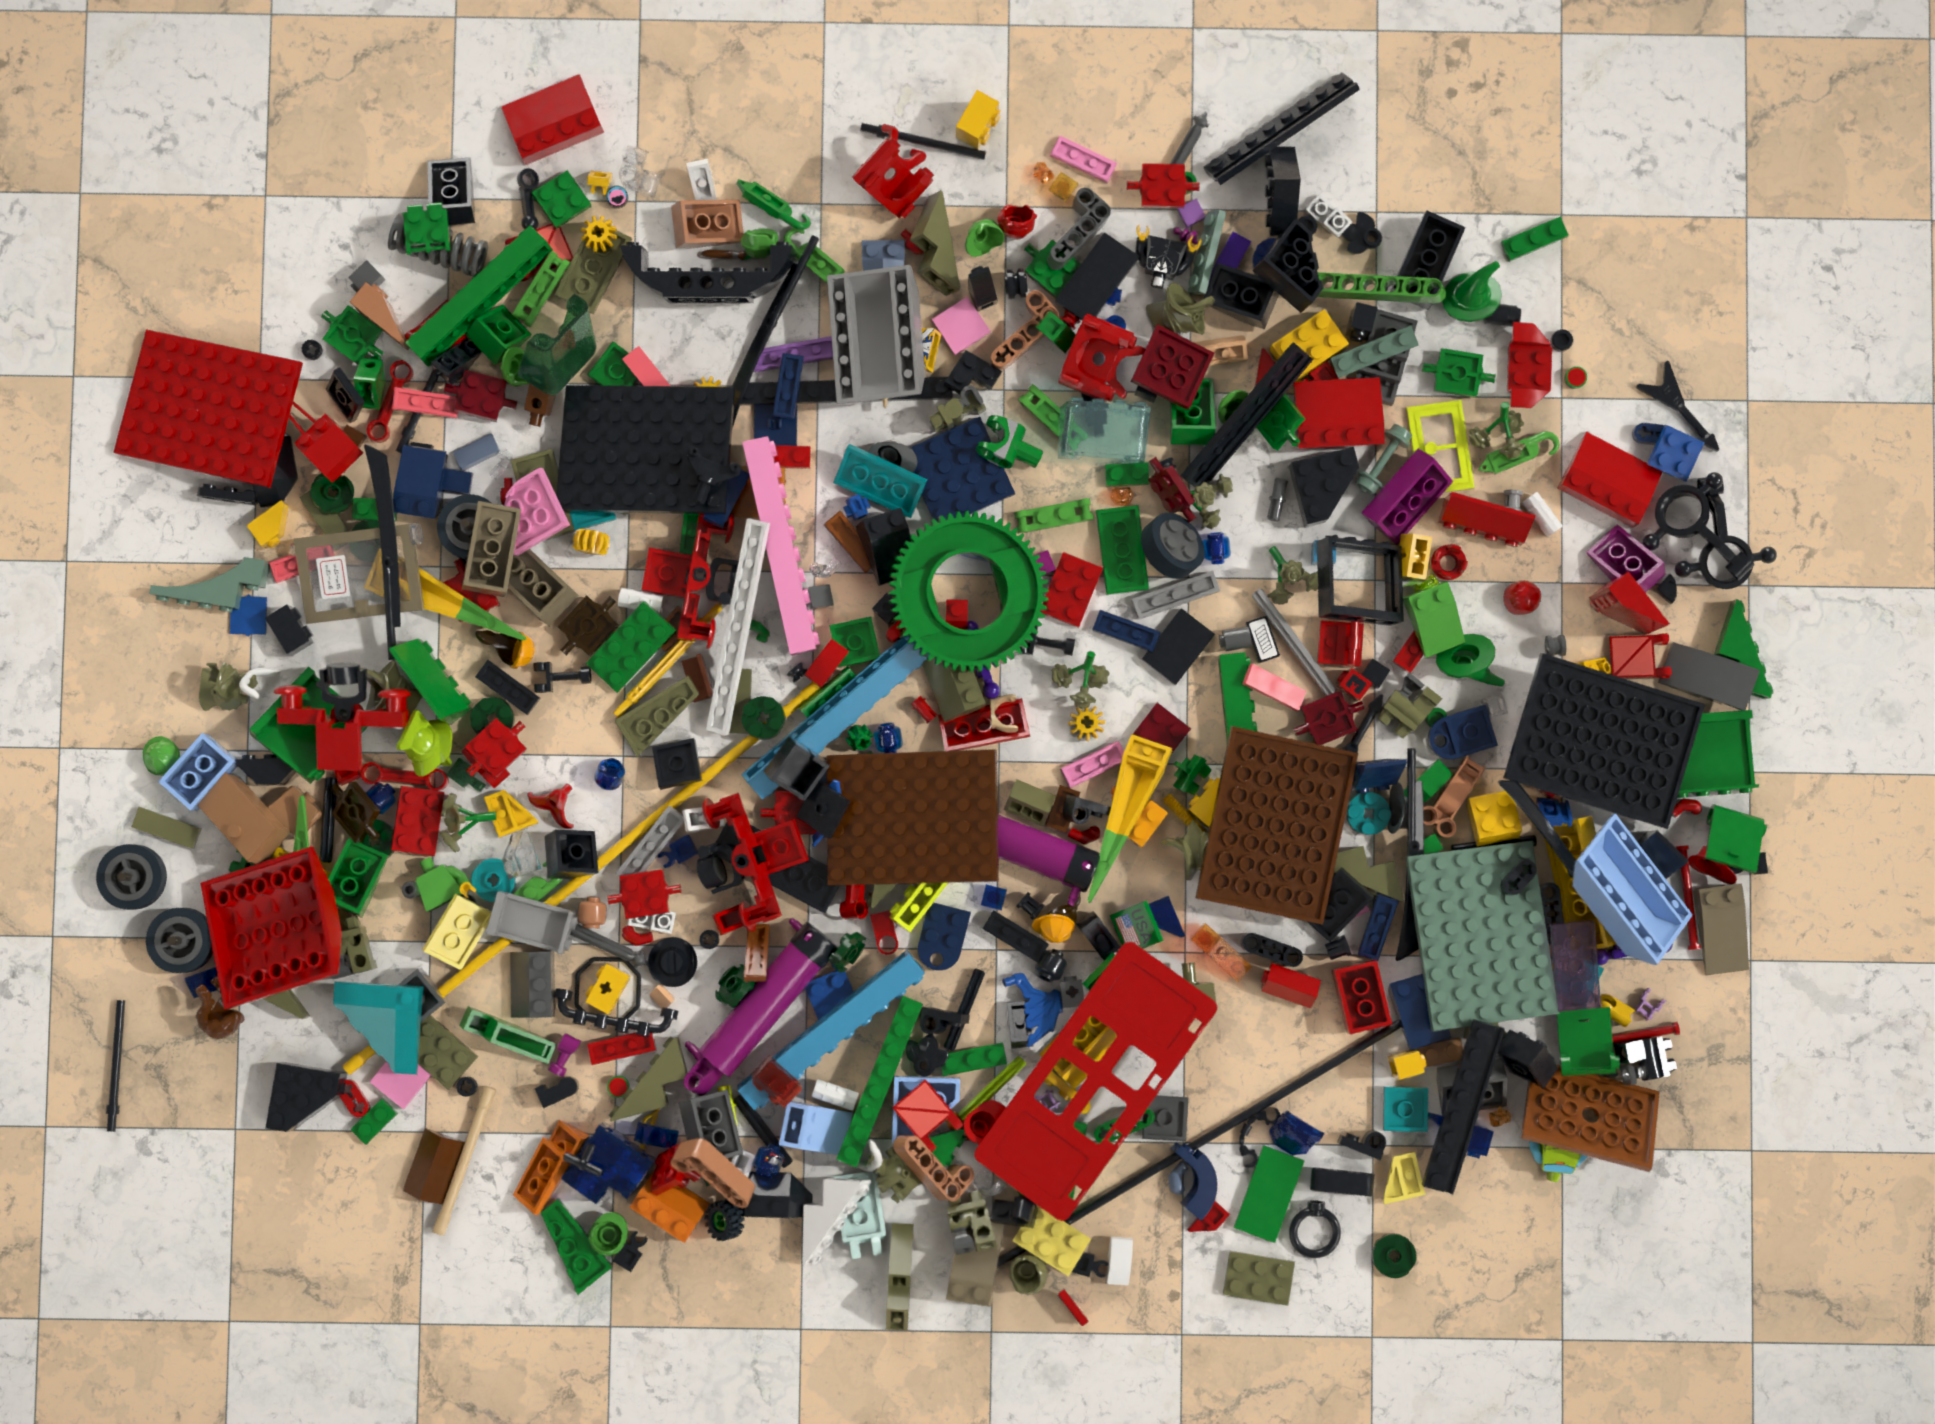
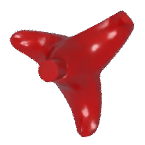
M566 783L561 789H555L551 793L541 796H534L532 792L527 793L530 803L536 808L549 810L559 826L565 829H572L574 827V824L566 820L564 813L568 794L572 790L571 785Z

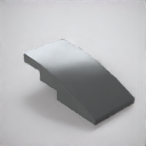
M1377 309L1373 329L1366 343L1410 325L1415 333L1418 321ZM1410 349L1357 371L1356 378L1380 377L1382 404L1393 406Z
M1673 642L1664 667H1671L1672 674L1667 679L1659 678L1658 683L1698 698L1702 697L1718 704H1725L1745 711L1760 670Z

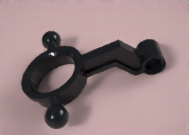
M1717 472L1708 474L1705 484L1700 489L1691 485H1678L1665 491L1658 499L1655 507V519L1660 528L1654 534H1647L1642 541V544L1648 550H1656L1660 545V539L1665 534L1678 538H1689L1699 533L1728 562L1725 568L1737 580H1740L1755 565L1743 552L1740 551L1735 555L1718 536L1706 527L1709 520L1710 506L1705 495L1711 489H1718L1722 486L1723 477ZM1684 496L1694 497L1699 500L1702 511L1694 525L1685 529H1675L1667 524L1665 514L1671 502Z
M1706 477L1697 479L1698 489L1705 484ZM1724 484L1718 489H1711L1705 496L1708 499L1712 514L1714 534L1724 543L1735 545L1753 563L1755 561H1762L1766 564L1774 562L1777 558V552L1774 548L1767 546L1762 548L1760 552L1752 553L1745 541L1728 535L1725 506L1719 494L1724 492ZM1709 542L1701 550L1699 562L1690 564L1688 561L1682 560L1675 565L1677 576L1685 578L1691 572L1700 571L1703 578L1710 585L1720 589H1732L1740 586L1748 579L1753 569L1752 567L1740 580H1737L1735 577L1728 580L1715 579L1710 574L1707 566L1708 556L1714 548Z

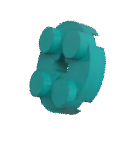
M1374 792L1360 793L1348 804L1347 821L1351 828L1360 834L1373 835L1381 832L1386 828L1391 818L1388 802L1381 795ZM1365 808L1368 810L1373 809L1372 815L1374 817L1372 819L1369 817L1364 818Z
M490 858L481 862L474 869L471 884L476 888V893L480 898L485 901L495 902L498 891L512 894L516 884V876L510 864L501 859ZM492 874H496V877L499 878V882L494 887L492 883L488 882V878H492Z

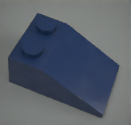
M403 445L393 494L394 513L433 519L440 514L447 451Z
M1379 759L1357 762L1351 790H1356V793H1367L1369 788L1376 787L1377 791L1389 790V785L1397 784L1407 765V759Z
M1423 974L1389 984L1388 992L1409 1051L1452 1038L1449 1029L1431 1031Z

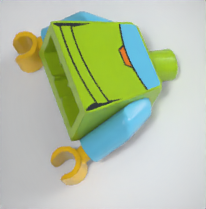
M1529 1141L1530 1151L1535 1162L1540 1164L1543 1171L1547 1172L1546 1178L1551 1182H1558L1561 1173H1574L1575 1168L1588 1157Z

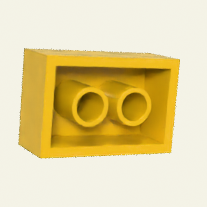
M1323 309L1273 343L1269 350L1274 358L1278 360L1294 342L1313 359L1296 380L1299 381L1324 362L1329 361L1331 357L1345 350L1349 343L1327 311Z

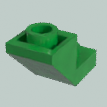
M1048 311L1036 326L1041 333L1049 338V341L1064 353L1072 346L1076 336L1051 311Z
M1439 759L1427 767L1420 777L1416 779V781H1422L1423 803L1431 798L1453 776ZM1407 787L1404 789L1405 797H1407Z

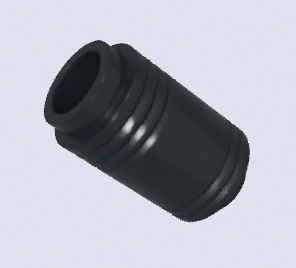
M1500 304L1492 315L1483 319L1484 324L1513 327V322H1520L1521 308H1517V305Z

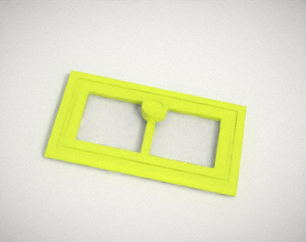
M1462 400L1407 407L1413 453L1419 448L1435 458L1453 480L1445 492L1474 489Z

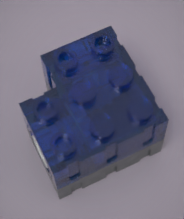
M605 1121L598 1125L595 1133L583 1146V1150L576 1156L582 1158L588 1143L596 1145L589 1163L603 1168V1175L598 1177L590 1172L581 1171L577 1166L571 1164L568 1171L561 1177V1180L595 1204L602 1201L610 1188L615 1191L617 1190L623 1197L628 1199L633 1195L656 1161L654 1156L646 1153L640 1146L634 1142L632 1143L618 1130L611 1128V1125Z

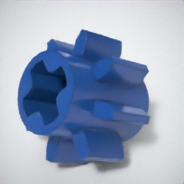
M860 494L845 500L847 506L843 507L847 518L852 516L854 521L867 516V509L871 508L867 498L862 499Z

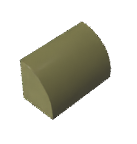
M1016 779L1004 810L1044 826L1056 795Z

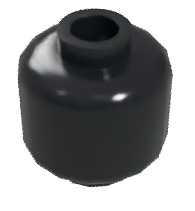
M1056 949L1044 951L1035 965V970L1038 972L1037 976L1049 983L1060 980L1067 966V961L1063 958L1064 954Z

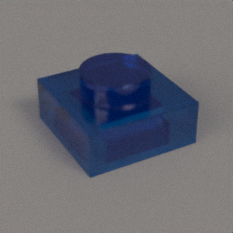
M986 884L981 906L1002 911L1007 889Z

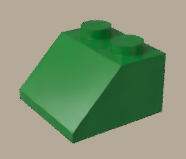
M503 304L476 318L466 333V336L494 365L502 362L503 356L509 348L513 346L519 348L532 335L519 320L512 316V313Z

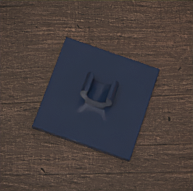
M774 404L754 405V439L768 436L769 440L774 441L775 445L797 446V404L794 420L772 417Z

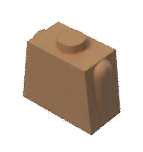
M290 786L268 809L295 836L300 796L304 795L308 831L320 819L323 810L314 803L316 799L309 792L306 791L304 793L298 787Z

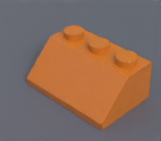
M654 1170L629 1208L685 1243L711 1203L686 1187L682 1189L676 1186L658 1196L650 1193L652 1186L651 1178L655 1173Z

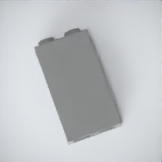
M498 891L486 934L508 938L562 955L565 954V950L569 951L572 938H569L571 929L575 930L578 917H575L576 911L508 892Z

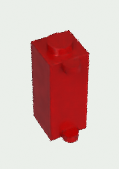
M1271 963L1268 971H1263L1260 982L1263 983L1262 992L1311 1009L1317 998L1321 980Z

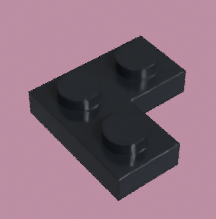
M965 350L946 379L944 386L961 395L963 388L969 386L973 380L991 391L1001 376L1002 371Z

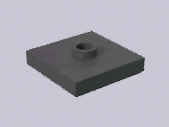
M1157 1095L1148 1107L1154 1112L1155 1120L1152 1125L1143 1128L1142 1139L1186 1141L1189 1098ZM1148 1113L1143 1114V1121L1147 1123Z

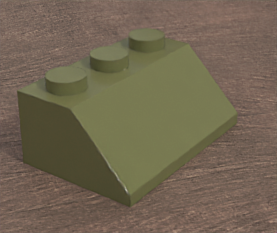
M934 658L923 662L922 666L944 723L985 708L986 702L974 672H969L967 667L964 672H960L959 666H957L955 671H951L950 664L944 669L943 662H940L937 666L934 665Z

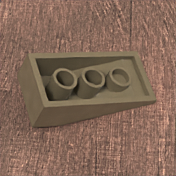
M478 501L462 590L500 597L506 596L521 509Z
M529 549L518 556L513 555L508 588L536 616L550 626L579 595L532 550Z
M1742 884L1693 889L1705 975L1749 970L1746 908Z
M991 1222L997 1247L979 1252L973 1228L966 1230L973 1240L975 1251L956 1255L954 1251L946 1300L991 1307L1004 1224Z

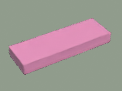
M1059 136L1050 154L1051 157L1107 184L1117 165L1116 162L1062 136Z
M1117 741L1060 770L1069 788H1072L1121 764L1124 750L1120 742Z

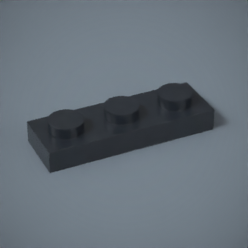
M490 660L486 661L475 676L526 715L530 714L541 699Z
M994 910L982 928L1038 962L1040 956L1049 945Z

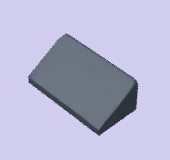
M490 433L453 453L460 469L465 471L501 453V450L493 434Z

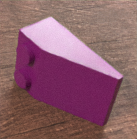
M1618 524L1586 552L1610 581L1629 572L1645 593L1665 576L1664 562Z

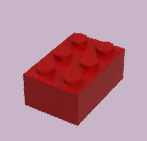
M1377 960L1331 970L1347 1034L1393 1025Z

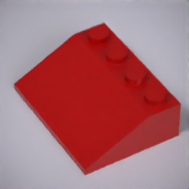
M580 74L501 106L517 148L526 165L604 133Z
M1380 377L1294 382V405L1305 417V420L1295 431V435L1300 440L1296 447L1318 448L1385 444Z
M1586 432L1557 489L1634 528L1639 525L1650 504L1662 471L1647 465L1643 460Z
M1629 572L1609 581L1589 597L1591 600L1590 604L1596 612H1601L1602 615L1645 635L1670 624Z

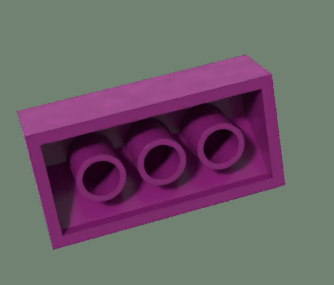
M1418 448L1361 513L1393 544L1398 545L1401 534H1407L1452 484L1453 480L1435 458Z

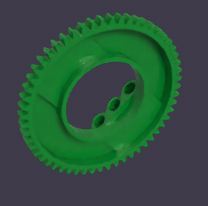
M960 511L955 513V518L951 513L947 514L946 519L943 515L939 516V523L932 519L930 521L931 526L925 523L923 525L924 531L919 528L916 530L917 536L913 534L910 536L912 543L906 541L904 545L907 549L901 548L899 550L902 557H895L899 564L892 565L896 573H891L890 577L895 579V581L890 582L888 585L893 587L894 590L889 591L888 594L894 596V599L890 600L889 603L896 605V607L891 609V612L898 613L893 620L901 622L897 629H905L901 636H909L906 643L913 642V650L919 648L921 650L920 656L927 654V661L934 658V665L936 666L943 662L944 669L950 664L951 671H955L957 666H959L960 672H964L966 667L969 672H973L974 667L980 672L983 666L986 670L991 669V664L995 668L999 667V661L1002 664H1006V657L1010 660L1014 659L1013 652L1017 655L1021 654L1020 647L1024 649L1028 647L1025 641L1032 642L1034 640L1030 634H1038L1034 626H1042L1038 619L1045 618V615L1040 611L1047 609V606L1043 605L1042 602L1048 601V598L1043 596V593L1048 592L1049 589L1042 587V585L1048 583V580L1041 579L1046 574V571H1039V568L1044 565L1043 563H1036L1040 555H1032L1036 548H1028L1031 541L1023 542V533L1019 536L1016 535L1018 528L1010 531L1011 523L1008 522L1002 526L1003 519L1000 518L995 522L994 515H991L987 520L986 513H982L979 518L977 511L973 512L971 517L969 511H965L962 517ZM973 554L990 562L998 598L1000 599L1001 611L991 624L982 629L962 630L948 624L939 615L932 588V580L939 566L952 556Z

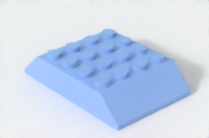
M1616 813L1612 814L1576 860L1573 887L1625 955L1657 965L1693 914Z

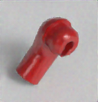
M1683 798L1675 804L1672 817L1676 818L1683 811H1689L1694 815H1698L1702 812L1701 803L1698 800Z
M1091 826L1083 832L1072 827L1067 837L1087 845L1096 841L1100 837L1101 831L1097 826Z
M629 925L622 929L623 939L634 946L654 942L652 932L638 934Z

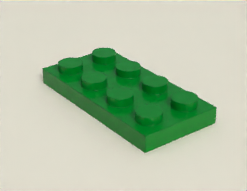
M643 601L586 664L618 693L672 636L676 629L646 601Z

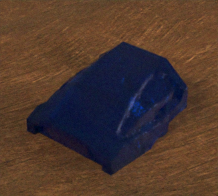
M1289 1111L1283 1112L1269 1130L1274 1145L1292 1156L1307 1154L1309 1149L1318 1143L1325 1134Z

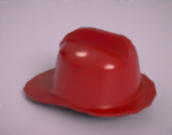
M1703 846L1697 855H1692L1688 858L1689 865L1702 874L1709 875L1726 884H1735L1737 881L1736 875L1728 865L1705 859L1707 846Z
M995 1100L986 1101L979 1105L964 1120L963 1126L966 1139L980 1144L1006 1107L1001 1102Z

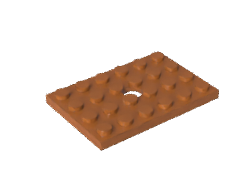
M1557 1065V1071L1544 1089L1528 1081L1521 1139L1646 1172L1652 1170L1660 1091L1637 1085H1623L1622 1081L1599 1075L1562 1076L1561 1065ZM1592 1109L1598 1117V1121L1595 1123L1586 1121L1583 1118L1582 1111Z

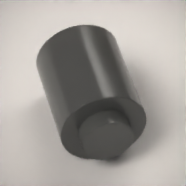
M1248 626L1222 630V635L1218 636L1220 648L1224 647L1225 651L1250 648L1252 646Z

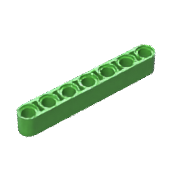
M1318 272L1319 280H1322L1323 290L1317 297L1436 304L1442 302L1446 296V291L1441 281L1436 278ZM1333 282L1330 288L1324 289L1326 283ZM1354 283L1350 290H1345L1347 284ZM1368 285H1375L1373 290L1366 291ZM1390 286H1397L1393 292H1387ZM1411 287H1418L1416 292L1408 293ZM1440 288L1436 294H1429L1431 289Z

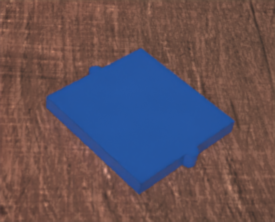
M251 595L241 597L239 610L233 609L232 613L230 612V634H245L248 637L250 634L266 635L267 597H251Z

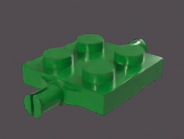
M1052 239L1040 251L1029 243L1024 251L1029 253L1033 260L1024 273L1056 299L1081 263L1073 257L1061 270H1053L1047 264V257L1056 242ZM1061 252V254L1056 258L1062 257L1064 253Z
M349 305L336 317L327 310L323 312L327 316L322 314L321 318L330 323V327L322 339L357 365L369 352L377 357V359L381 358L379 354L383 356L384 352L375 346L376 340L383 332L381 328Z
M1445 348L1440 349L1436 365L1423 363L1422 372L1434 373L1435 392L1476 398L1481 382L1494 383L1496 374L1483 373L1482 363L1484 355Z
M1285 393L1256 428L1270 446L1278 451L1287 440H1289L1292 446H1297V443H1300L1294 432L1305 420V417Z

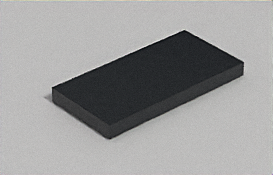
M1104 232L1056 298L1055 303L1074 314L1081 321L1087 313L1097 317L1138 261L1139 255Z

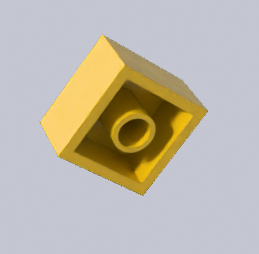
M976 90L956 125V138L975 149H979L981 145L985 146L990 137V128H995L1001 117L999 116L1001 112L999 110V101Z
M1506 791L1468 799L1466 807L1476 846L1520 837L1522 827L1516 804Z

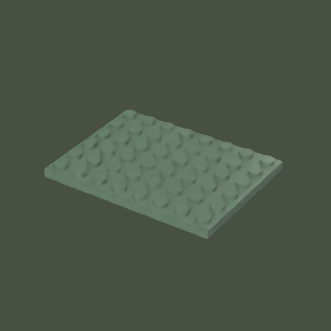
M1533 841L1405 857L1431 1031L1471 1026L1473 1019L1487 1023H1496L1559 1014L1538 873L1536 872L1532 880L1516 895H1506L1500 887L1502 879L1519 861L1531 860L1536 865ZM1522 866L1524 870L1520 874V876L1527 873L1529 874V866ZM1515 879V881L1508 882L1509 890H1515L1514 884L1517 882V879Z

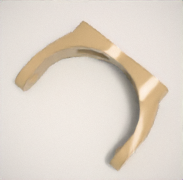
M1009 694L990 699L991 729L1008 733L1018 731V726L1004 725L994 714L1001 703L1016 701V695Z

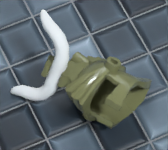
M223 662L221 669H218L217 663H207L206 666L210 668H202L200 705L204 711H209L214 706H220L222 710L229 711L237 709L242 703L247 704L249 696L256 699L259 698V694L253 690L258 684L256 676H274L279 674L280 671L255 668L246 674L244 672L239 674L237 669L233 668L230 664L227 665Z
M870 1140L869 1146L872 1154L868 1156L866 1162L860 1158L857 1166L866 1172L873 1171L874 1174H877L878 1188H881V1192L884 1193L891 1187L895 1193L890 1198L898 1204L899 1200L903 1201L922 1182L898 1156L893 1147L885 1152L889 1159L882 1157L874 1141Z

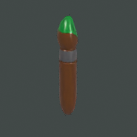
M704 250L701 253L704 257L716 259L748 260L753 258L745 251Z

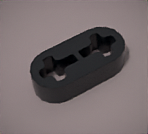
M1531 860L1519 861L1502 879L1500 885L1502 892L1509 896L1520 893L1537 872L1535 863ZM1528 865L1529 874L1527 873L1520 876V874L1524 870L1522 866ZM1515 879H1517V882L1514 884L1515 890H1509L1508 882L1515 881Z

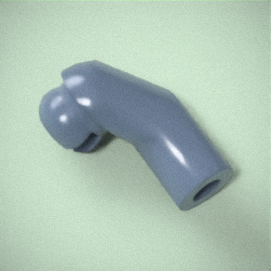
M1181 1161L1168 1176L1169 1189L1176 1195L1184 1193L1185 1187L1182 1184L1181 1177L1189 1169Z

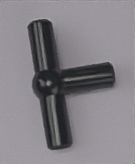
M588 1143L582 1158L568 1152L563 1156L564 1161L577 1166L581 1171L590 1172L598 1177H601L604 1173L603 1168L589 1163L596 1148V1145Z

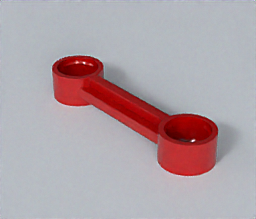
M398 360L391 365L390 375L392 380L377 419L371 421L367 426L366 432L368 437L376 443H383L390 437L388 424L394 411L392 409L394 388H403V385L413 378V368L406 361ZM399 365H405L409 368V374L403 379H397L395 376V369ZM378 424L385 427V435L380 439L372 437V428Z
M369 762L360 771L362 780L368 784L389 781L427 785L431 790L441 791L449 783L447 773L440 769H434L426 776H417L415 771L383 768L380 764ZM376 766L379 769L380 775L377 780L371 782L367 780L365 773L368 767ZM434 772H440L444 776V783L437 788L433 787L430 783V776Z

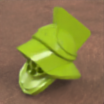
M414 710L396 745L397 749L404 750L407 754L408 759L412 761L417 776H426L440 765L444 767L451 766L452 761L449 756L452 748V729L450 725L439 719L427 721L419 710Z

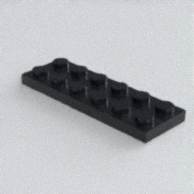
M726 822L715 843L719 845L730 843L736 848L741 843L738 842L733 825L729 826ZM750 825L753 833L762 831ZM761 845L752 848L757 864L767 861ZM722 850L713 852L718 854L723 860L731 863L726 853ZM808 856L809 860L768 874L772 886L824 914L840 887L828 886V866Z

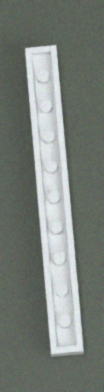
M747 518L706 727L708 731L723 735H729L770 527V523Z

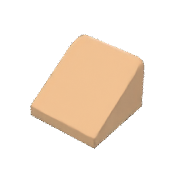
M658 985L650 994V997L660 1008H668L675 1001V998L663 985Z

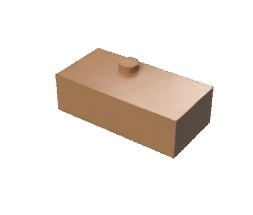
M224 773L198 804V807L248 862L259 864L267 861L290 834L286 827L238 776Z

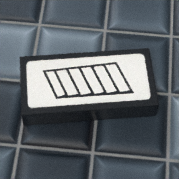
M1267 616L1246 622L1245 624L1249 627L1251 641L1258 662L1262 663L1280 657Z

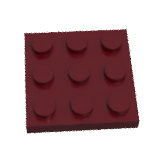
M1157 324L1130 382L1189 410L1215 353Z

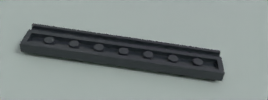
M1342 72L1335 75L1330 81L1316 88L1314 92L1300 99L1289 109L1281 112L1279 116L1265 123L1254 133L1246 136L1244 140L1230 147L1219 157L1211 160L1209 164L1203 167L1206 174L1216 182L1218 181L1219 185H1222L1360 90L1358 83H1354L1351 78Z
M1292 342L1180 476L1194 487L1200 486L1203 482H1206L1208 485L1313 359L1297 344Z
M1476 1019L1472 1020L1424 1174L1423 1187L1454 1194L1505 1031L1504 1027L1495 1026L1494 1024Z

